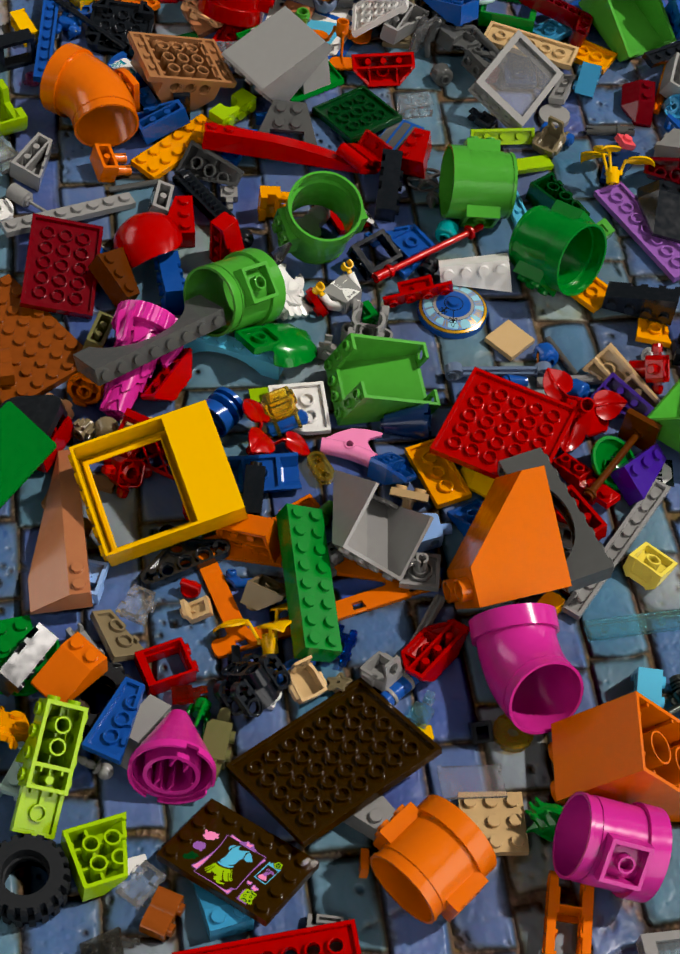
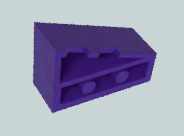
M657 443L642 450L610 474L629 506L646 497L667 460Z

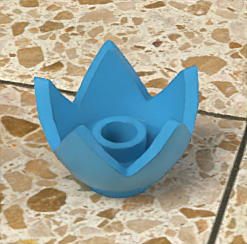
M680 93L669 96L663 104L666 116L670 114L680 120Z

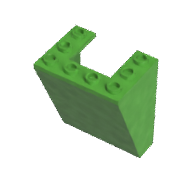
M581 0L578 2L582 10L593 17L592 24L611 51L618 53L617 59L619 62L643 55L645 52L677 41L662 0Z
M350 333L324 361V369L328 378L327 383L330 388L337 426L379 422L381 418H384V414L429 403L431 414L434 413L441 406L437 389H433L428 395L426 394L420 369L429 359L426 342ZM421 350H422L423 355H422V358L420 359V352H421Z

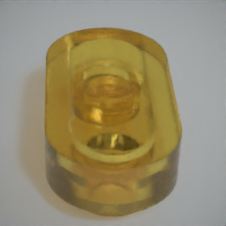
M320 451L309 453L307 466L315 479L323 485L331 484L335 470L325 454Z

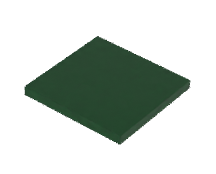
M364 85L312 107V113L348 143L360 140L366 129L376 133L402 121V115Z

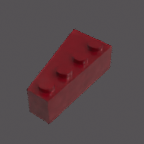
M649 157L655 162V167L645 164L643 173L647 178L656 181L659 179L670 181L680 185V158Z

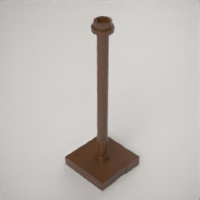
M629 408L618 434L619 438L627 442L592 486L583 490L582 496L587 502L596 499L598 489L633 445L644 450L656 444L663 425Z

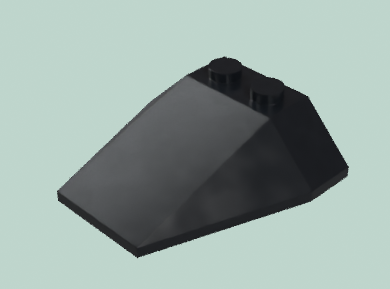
M659 179L637 189L636 201L651 235L680 243V185Z

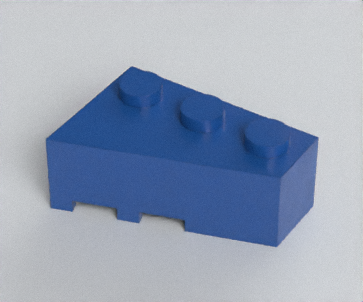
M179 99L158 104L159 107L152 109L146 107L143 108L144 111L137 112L139 117L137 132L146 145L190 123L186 109Z

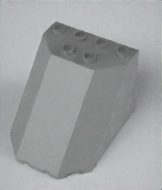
M335 470L333 477L332 544L338 549L337 551L342 553V556L351 561H356L357 565L375 573L380 572L383 578L391 582L393 579L401 582L434 518L400 507L385 498L375 495L374 493L379 485L375 481Z

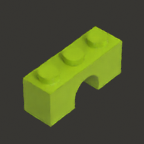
M241 88L231 95V107L224 106L221 103L217 104L209 110V119L215 123L233 126L256 110L257 97Z

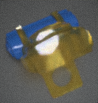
M287 386L262 396L261 404L263 411L270 417L266 429L272 438L280 437L287 431L302 428L303 425L308 424L307 413L303 409L298 410L295 405L297 403L296 396L292 389H289Z

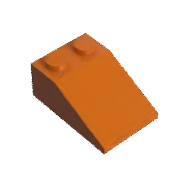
M77 631L57 649L32 679L31 685L46 698L48 694L61 697L60 701L68 703V699H75L108 671L107 657Z

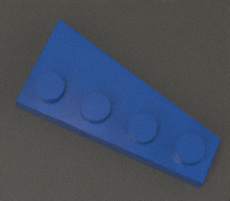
M129 677L124 678L81 744L82 749L121 765L143 698L145 684Z

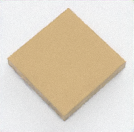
M508 319L487 335L484 342L509 361H512L533 345L535 339Z

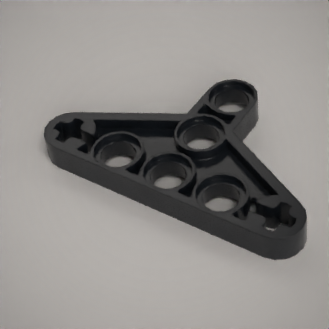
M164 525L159 529V533L174 528V526ZM189 539L166 547L141 573V586L151 590L221 561L230 555V543L225 539ZM174 546H180L182 551L173 552L171 549ZM206 553L209 555V558L202 560L198 556ZM189 561L191 565L189 567H182L180 563ZM166 568H170L173 570V573L170 575H165L162 573V571Z

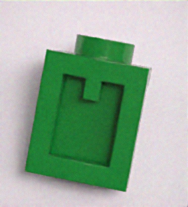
M369 300L362 302V323L378 325L379 313Z

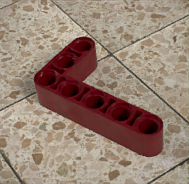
M519 0L523 5L572 28L569 39L570 44L579 48L582 46L593 20L589 13L563 0Z

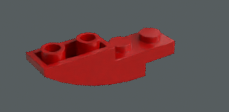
M566 452L555 458L552 462L562 478L569 485L572 484L581 495L583 490L587 487L590 488L597 479L592 476V469ZM602 484L596 492V499L589 503L591 505L598 503L605 509H608L620 501V494L607 485Z

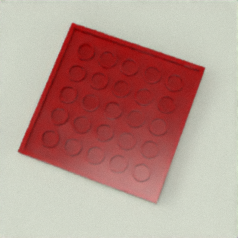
M474 367L434 439L429 452L493 479L499 477L497 469L500 460L540 447L549 456L550 463L552 464L578 412V408Z

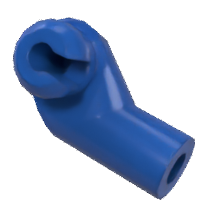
M228 569L225 579L234 588H245L247 581L252 579V577L240 578L235 569Z

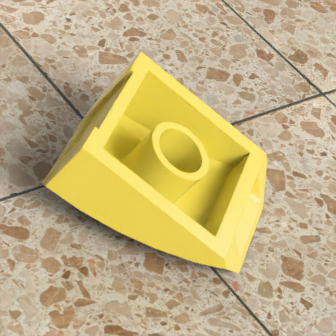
M644 542L629 554L623 569L626 577L636 581L645 590L657 588L675 569L678 563L648 542Z

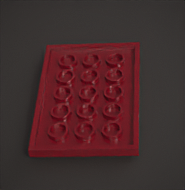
M33 213L19 307L92 320L97 280L88 266L97 254H100L103 227Z

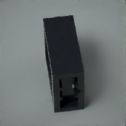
M28 28L0 35V73L35 64L37 51L35 48L36 37L34 34H31ZM27 43V53L4 58V49Z
M384 229L353 244L346 253L365 281L372 278V273L383 269L387 264L393 266L399 263L403 257L401 250L396 247L391 236ZM378 240L391 258L373 267L361 249Z
M250 461V465L246 464L243 503L248 514L262 515L266 466H262V462Z

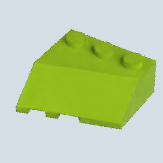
M126 812L62 830L60 844L65 857L68 858L70 871L82 902L105 895L128 878Z

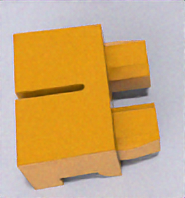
M260 185L257 207L258 221H265L266 217L274 218L277 209L286 206V204L281 203L287 202L290 192H281L280 186Z

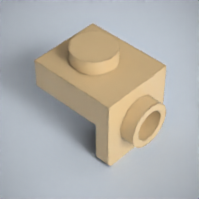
M207 595L189 603L184 598L180 600V614L183 619H187L192 625L214 615L210 598Z

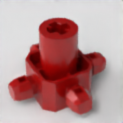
M653 343L651 347L653 355H646L645 360H630L629 364L641 378H645L646 383H653L652 391L655 394H662L664 387L662 382H669L670 359L669 355H662L663 346L661 343Z
M137 449L108 458L103 462L101 473L108 476L112 483L118 485L116 494L119 498H126L130 490L128 488H138L143 483V478H149L152 475V469L147 467L142 459L135 456L137 455Z

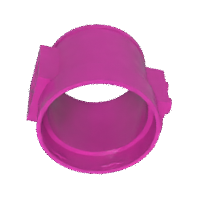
M582 791L576 792L564 805L556 825L552 851L555 872L561 879L609 890L618 898L645 903L657 893L668 870L672 852V826L670 818L663 808L642 802L628 804L597 795H589Z

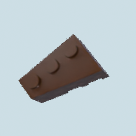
M123 247L97 254L88 266L116 308L121 301L135 300L140 294Z

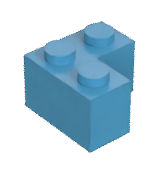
M584 61L582 65L579 64L577 70L578 81H574L572 88L575 90L574 94L593 99L602 72V66Z

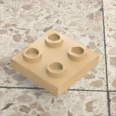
M396 484L395 487L390 489V496L401 498V507L412 510L416 501L428 504L429 494H426L424 489L415 488L414 491L407 490V486Z

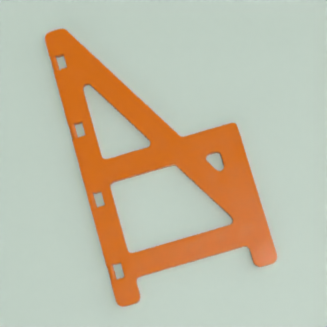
M216 534L203 539H218V536ZM230 544V555L225 558V560L282 568L281 553L275 563L269 561L270 557L260 553L258 556L252 554L253 550L244 546L238 548ZM176 546L171 550L173 552H180L182 551V548L180 546ZM202 553L198 557L205 560L209 558V555ZM345 557L342 563L334 567L337 570V576L385 583L384 586L335 601L338 621L412 598V596L421 593L431 592L424 590L410 592V589L399 588L398 580L393 579L391 582L383 578L382 573H375L357 565L356 561H351ZM183 561V562L180 563V565H184V564H187V563H190V562H189V561ZM218 562L199 569L221 622L243 619ZM440 578V582H439V588H440L441 585H442V580H441V578ZM363 604L364 607L356 610L353 609V605ZM289 616L278 620H289ZM245 625L224 628L227 635L215 639L211 643V649L217 659L227 658V654L231 653V645H236V643L244 640L247 641V645L241 646L240 652L261 647V645H257V640L250 628ZM290 625L286 627L284 632L278 631V641L291 637ZM257 626L254 627L260 639H262V634L268 633V629H257Z

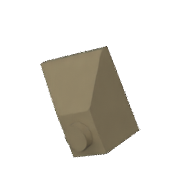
M260 574L247 581L240 603L246 605L245 607L252 611H258L286 599L285 584Z

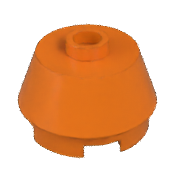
M77 372L67 382V393L73 399V403L87 407V405L96 404L100 401L104 394L103 385L98 386L86 376Z

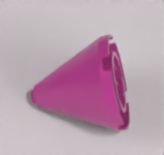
M174 709L163 718L132 753L128 761L127 777L133 789L143 797L149 794L157 797V802L162 804H187L203 798L207 795V790L210 787H214L216 764L188 713L181 709Z

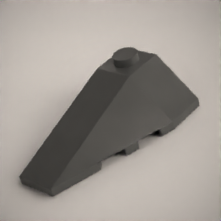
M191 140L176 170L182 168L185 170L189 169L198 180L237 187L244 171L214 151L201 149V143Z

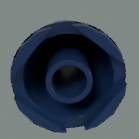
M429 403L384 414V418L380 420L381 429H384V432L387 434L424 441L431 440L432 431H428L430 430V425H432Z

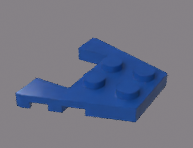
M415 224L394 227V230L386 231L391 236L396 247L401 250L404 259L410 258L435 245ZM371 232L364 233V238L372 235ZM376 240L370 245L372 247H375L377 245H380L381 243L378 240ZM425 258L397 271V273L405 280Z

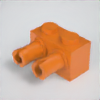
M94 143L89 159L98 182H115L117 176H131L132 168L130 165H118V163H127L126 153H114L111 144Z

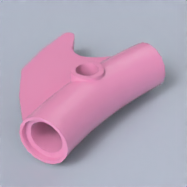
M358 428L337 432L326 438L322 437L320 454L346 459L368 468L370 458L378 455L370 448L368 442L381 438L383 433Z

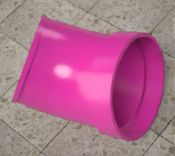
M545 603L512 604L484 611L469 620L471 643L477 647L479 661L488 687L499 707L519 730L534 735L551 732L552 723L574 715L582 700L583 680L579 671L566 659L559 645L557 634L560 631L557 611L554 606Z

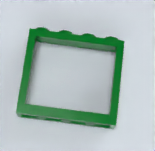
M503 0L522 4L519 0ZM487 4L479 5V26L488 27L490 22L494 21L533 33L537 11L531 9L529 19L488 12L486 11Z

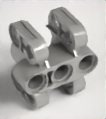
M354 300L351 323H344L341 327V342L350 333L393 338L392 331L387 329L390 306H381L378 325L361 322L363 303L362 301Z

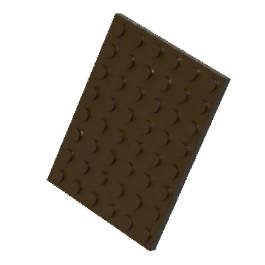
M360 677L346 686L345 691H339L226 764V770L303 848H306L442 754V748Z

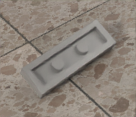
M563 74L548 97V103L564 105L572 91L574 81L577 80V75Z

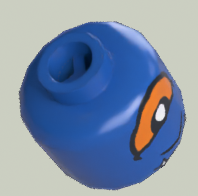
M548 342L538 344L532 353L536 363L548 361L552 367L556 365L559 359V353Z

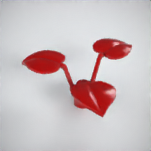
M547 368L543 375L545 394L557 400H560L564 395L566 398L577 401L576 407L578 408L579 415L572 422L560 446L563 452H570L576 449L584 441L586 435L583 425L576 424L584 414L591 412L595 408L596 415L600 419L612 420L618 416L627 404V400L624 397L610 390L596 392L593 399L589 397L581 399L580 397L568 395L567 393L573 388L572 377L565 371Z
M243 399L242 409L245 416L249 420L259 423L258 428L252 427L248 432L249 445L246 448L248 455L272 454L275 451V445L281 442H285V446L290 452H298L300 456L311 455L306 441L296 432L287 431L285 438L283 437L273 442L261 430L263 423L270 421L266 408L255 400Z

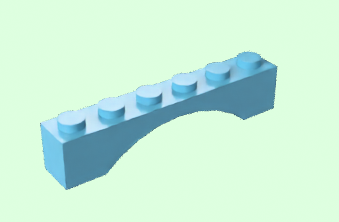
M226 334L220 337L204 335L183 345V348H191L192 353L209 351L232 356L251 366L260 375L279 380L284 369L274 365L273 351L253 354L235 337Z

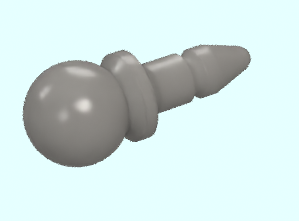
M77 756V761L81 765L93 769L92 774H97L100 779L108 780L113 776L114 768L111 764L102 763L101 760H98L96 763L85 756Z

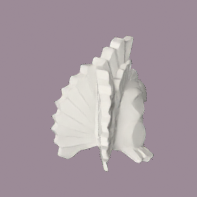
M278 260L276 264L284 279L286 300L284 308L277 319L281 318L285 321L286 319L291 320L293 317L296 319L300 317L305 318L313 311V308L302 299L304 297V278L300 273L298 277L291 278L286 271L287 264H283L281 260Z

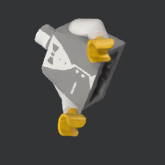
M351 259L346 261L348 267L345 262L340 266L341 270L347 272V274L343 273L326 288L322 282H318L312 288L313 294L320 295L319 299L328 310L347 314L353 309L354 300L361 301L362 289L355 272L351 270L354 265Z

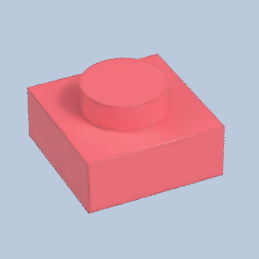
M617 133L614 137L621 149L631 151L635 149L636 145L630 135Z

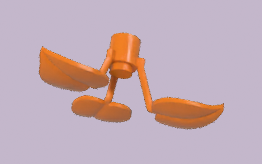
M339 18L337 19L336 26H333L330 35L322 30H312L326 42L330 40L334 32H336L338 37H341L340 57H332L329 62L336 70L352 71L351 57H343L344 37L346 36L347 39H351L355 44H367L371 40L372 29L354 38L351 30H349V20Z

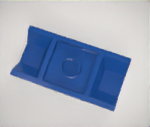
M298 452L227 457L240 494L244 490L246 464L250 465V461L262 462V466H266L264 493L302 489L298 469Z

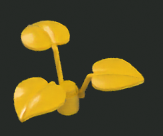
M617 145L593 146L594 151L581 152V163L595 158H603L607 185L619 184V175H623L626 164H647L655 167V162L647 156H632L625 159L621 169L618 170V167L612 166L611 152L621 151V147ZM606 157L609 159V167L607 166Z
M283 603L270 609L275 611L274 622L257 626V629H268V633L262 634V639L259 638L249 619L225 621L215 627L213 633L220 628L245 625L252 631L257 640V645H261L263 654H278L277 633L278 631L284 632L286 627L292 623V620H278L279 614L283 610H288L287 603Z

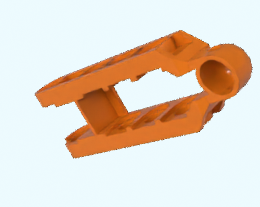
M549 870L546 886L542 954L557 953V951H554L555 939L558 934L556 921L577 924L576 954H591L594 887L580 884L579 907L560 904L561 887H559V877L555 871Z

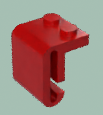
M366 129L358 143H342L338 147L336 155L360 174L375 175L381 169L383 148H393L372 131Z

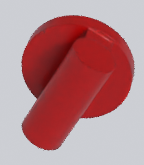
M181 579V594L188 599L198 597L202 585L193 580Z

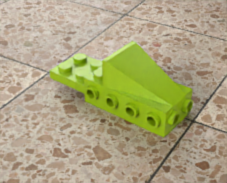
M48 694L47 698L39 697V701L35 703L33 710L35 714L34 721L29 726L28 738L15 762L23 763V766L20 767L17 774L20 789L9 831L31 834L33 836L42 835L44 838L54 840L64 797L68 796L72 786L73 772L77 765V756L83 740L82 735L88 720L89 708L80 706L81 702L68 699V703L60 701L61 697Z

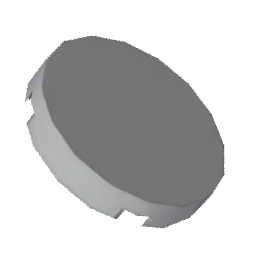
M546 104L539 110L538 119H540L541 124L548 122L550 115L563 121L564 127L569 123L570 112L562 105ZM553 122L556 127H559L558 123Z

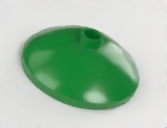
M604 436L593 444L591 464L597 478L623 447L624 441L615 436ZM631 449L615 469L634 457ZM609 475L603 484L613 490H619L611 475Z

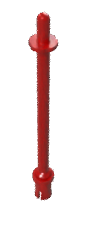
M481 223L473 227L466 225L463 232L393 266L390 264L385 265L383 269L372 273V278L375 283H379L386 278H392L395 276V272L466 237L470 240L474 239L475 233L483 230L484 225Z

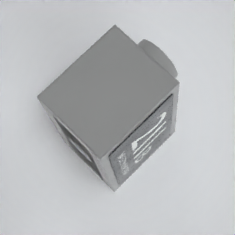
M158 179L152 191L147 212H160L167 215L175 185Z

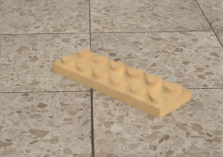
M491 21L484 35L501 50L506 42L520 29ZM520 30L557 67L570 71L578 54L579 47ZM515 45L509 51L518 56L526 57Z

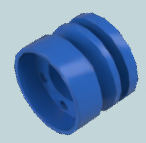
M218 387L208 399H205L219 437H224L245 416L242 409L243 401L229 388Z

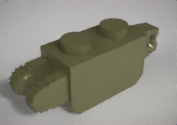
M226 707L219 709L217 720L211 719L207 722L203 736V742L216 764V781L220 771L224 770L225 764L230 762L232 750H229V746L234 744L236 732L233 731V723L231 722V711Z

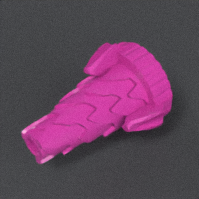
M143 300L121 301L116 308L111 322L112 328L116 332L114 335L116 336V341L113 347L125 346L149 339L168 329L178 318L165 308ZM184 346L107 382L99 410L116 421L122 420L126 409H132L139 393L144 391L147 380L152 377L156 364L159 365L161 363L163 368H168L178 357Z

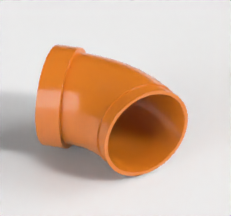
M74 43L64 44L55 51L49 59L41 78L40 100L43 107L61 117H69L72 121L76 138L86 146L93 148L94 143L111 144V147L128 141L138 130L139 117L132 95L119 75L107 64L94 57L90 50Z

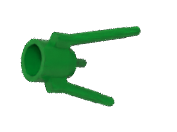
M199 697L194 704L189 705L186 712L188 715L192 713L193 717L196 718L194 722L195 727L198 726L200 720L204 719L201 733L203 740L206 724L211 715L209 711L212 703L204 697Z

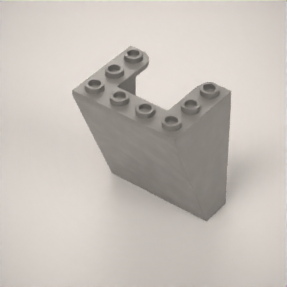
M284 6L223 51L221 55L226 58L224 62L232 67L238 75L243 76L250 86L254 84L256 86L254 89L272 103L273 100L290 101L332 51L333 47L289 8Z

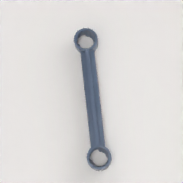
M540 361L534 366H478L477 368L497 376L510 374L535 376L537 378L543 377L547 368L552 369V366L548 361ZM450 362L444 367L445 378L450 382L459 381L463 377H469L474 367H462V364L459 362Z

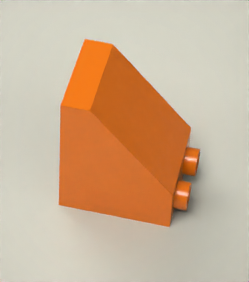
M544 465L495 478L447 569L449 579L442 582L444 597L449 604H455V609L482 608L572 586Z
M634 691L551 724L552 742L548 745V754L554 765V780L550 784V791L557 804L564 806L574 793L582 791L589 795H597L628 804L642 802L657 806L667 812L670 822H680V720L639 692Z

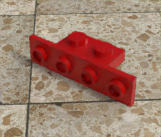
M431 274L397 282L399 293L383 297L384 305L394 308L400 304H410L420 299L447 295L453 292V283L451 280L434 284Z

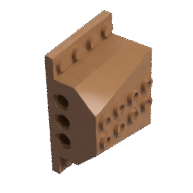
M129 31L127 34V39L134 51L130 63L161 103L173 101V93L190 92V110L195 111L213 101L220 87L235 88L237 84L231 70L224 62L225 59L221 55L222 53L215 39Z

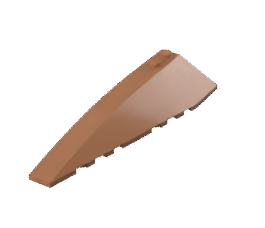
M70 450L58 451L28 576L31 615L93 607L83 500L80 494L81 490L74 476L75 472L68 459V455L71 454Z

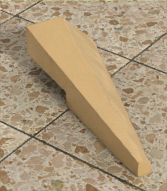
M609 343L582 368L584 372L590 373L600 381H605L614 372L654 408L661 401L612 343Z

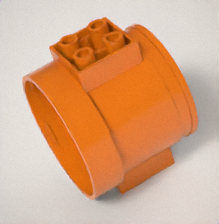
M432 794L428 795L418 806H415L412 802L406 806L400 805L393 813L394 815L390 821L386 819L377 828L378 831L374 834L376 838L373 845L379 851L370 857V865L386 892L415 919L425 924H433L437 917L442 915L450 923L488 883L489 880L486 876L496 867L497 859L491 844L479 827L456 805L441 796Z

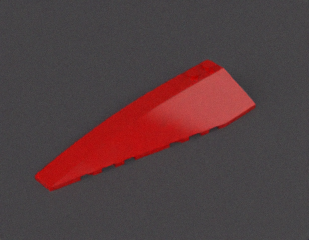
M202 121L201 149L359 173L338 157L335 151L314 144L242 127Z

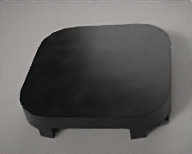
M98 0L92 4L90 20L125 43L128 49L124 52L127 53V58H132L134 51L127 39V34L129 31L152 33L154 10L143 0H141L140 4L117 0ZM88 26L87 31L85 30L86 44L91 51L112 56L123 51Z
M56 395L17 396L4 401L0 405L1 409L6 402H12L50 438L59 420L66 419L68 414L64 404Z

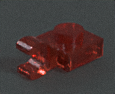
M192 684L171 686L172 704L186 705L194 703V699L196 700L199 697L208 699V695H201L202 693H208L207 686L202 685L192 688Z

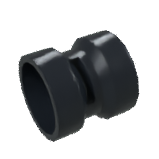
M427 256L417 268L419 276L431 274L433 277L435 272L439 270L438 259L434 256Z

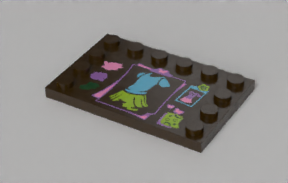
M212 798L156 853V860L265 927L319 868L318 860Z

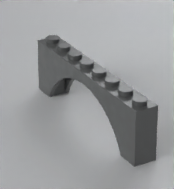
M199 294L184 302V311L172 326L149 339L119 347H87L73 354L77 371L98 386H101L227 325L224 310Z
M541 447L500 460L497 469L499 477L525 469L545 466L553 505L565 519L572 536V551L566 559L572 586L565 588L567 593L611 578L614 569L612 559L606 555L603 544L595 537L593 528L587 524L584 513L579 511L576 500L568 493L566 484L562 483L557 469L553 468L549 456L543 452Z

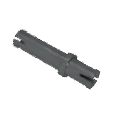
M620 124L616 126L586 125L585 135L616 136L619 133L634 137L635 130L633 129H635V126H620Z

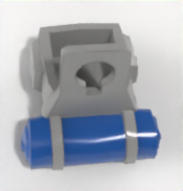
M378 651L360 667L361 678L371 687L377 688L381 692L380 695L393 706L408 692L413 690L420 681L405 672L401 666L400 656L392 657L381 651Z

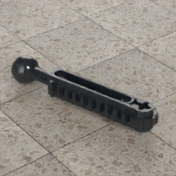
M182 168L174 172L175 175L172 176L174 185L185 196L192 195L193 204L210 221L224 211L234 216L189 169L185 170ZM240 228L244 248H250L254 242L253 234L246 228Z

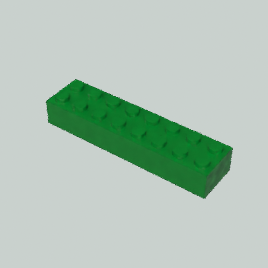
M287 503L276 515L288 614L289 620H292L290 630L294 659H303L312 655L311 661L331 663L342 653V645L323 511L318 508Z

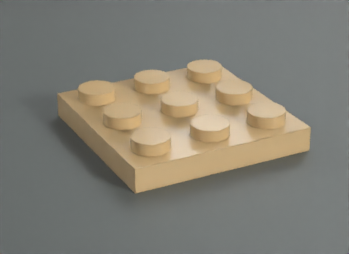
M522 792L457 794L458 808L483 832L496 856L529 855Z

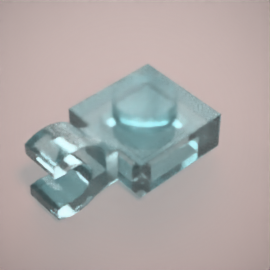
M430 690L426 692L422 703L415 701L407 715L411 722L424 730L435 712V709L431 708V706L435 702L434 696L436 693Z

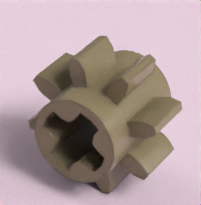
M78 418L73 423L74 429L72 433L79 441L91 440L95 436L92 420Z

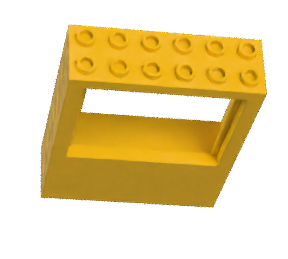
M206 400L69 447L71 454L68 455V459L75 472L74 476L81 490L80 494L86 505L88 518L91 520L92 526H94L92 527L94 536L98 543L101 544L98 546L104 561L109 562L111 567L248 519L242 497ZM161 440L189 522L117 547L89 465Z

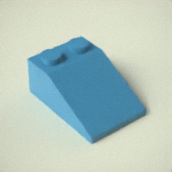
M192 882L209 942L254 930V919Z

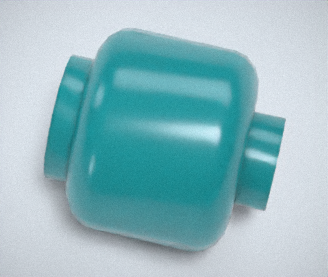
M449 219L440 221L435 231V238L440 243L459 233L458 225Z

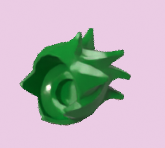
M535 797L536 803L534 805L531 801L528 802L531 811L525 810V813L533 820V824L527 827L526 833L534 832L549 842H553L556 825L563 806L555 803H544Z

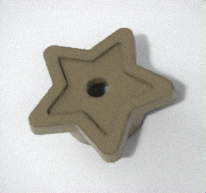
M340 672L336 677L327 678L329 683L327 689L328 691L332 690L334 693L343 692L345 687L353 680L344 677L343 672Z

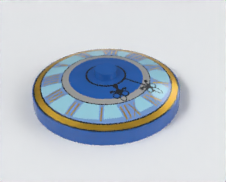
M453 285V292L447 295H437L430 299L418 300L417 315L422 325L431 333L447 339H464L477 334L484 327L488 315V307L484 298L475 289Z

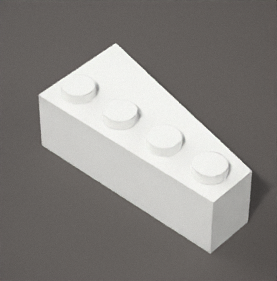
M508 253L438 260L441 283L452 280L454 286L512 292Z

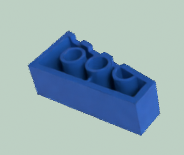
M178 250L157 256V259L154 260V269L158 270L156 272V281L160 283L158 285L159 296L163 297L160 299L161 307L174 315H182L185 308L183 298L185 278H183Z

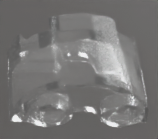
M133 584L127 593L126 599L121 601L116 608V615L144 626L149 612L153 613L156 608L157 602L154 601L156 592Z
M147 860L140 866L136 865L130 873L132 878L129 881L121 882L115 890L120 898L138 911L141 906L145 908L150 904L155 890L166 879V875Z

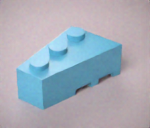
M638 667L630 675V681H634V688L631 692L637 691L661 708H664L665 698L662 697V689H665L666 677L663 676V670Z

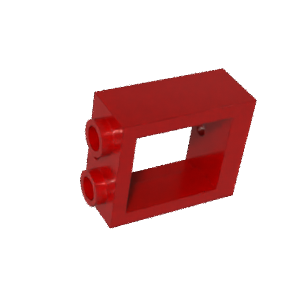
M182 637L134 652L135 665L143 684H145L148 696L150 694L154 696L196 681L199 668L195 660L192 661L190 647L188 643H184ZM179 653L186 671L155 681L148 663Z

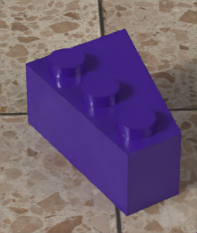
M614 372L607 377L590 397L593 399L594 394L600 390H610L620 394L627 400V404L620 412L624 415L629 408H632L647 417L654 409L650 403Z

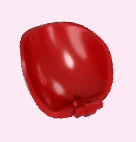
M143 212L133 215L118 228L113 239V249L123 247L129 265L133 268L152 258L179 248L182 244L183 236L176 223L169 216L160 212Z

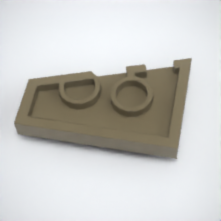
M111 609L92 611L90 618L112 663L135 660L134 652L144 649L139 643V638L136 635L132 636L125 629L126 625Z

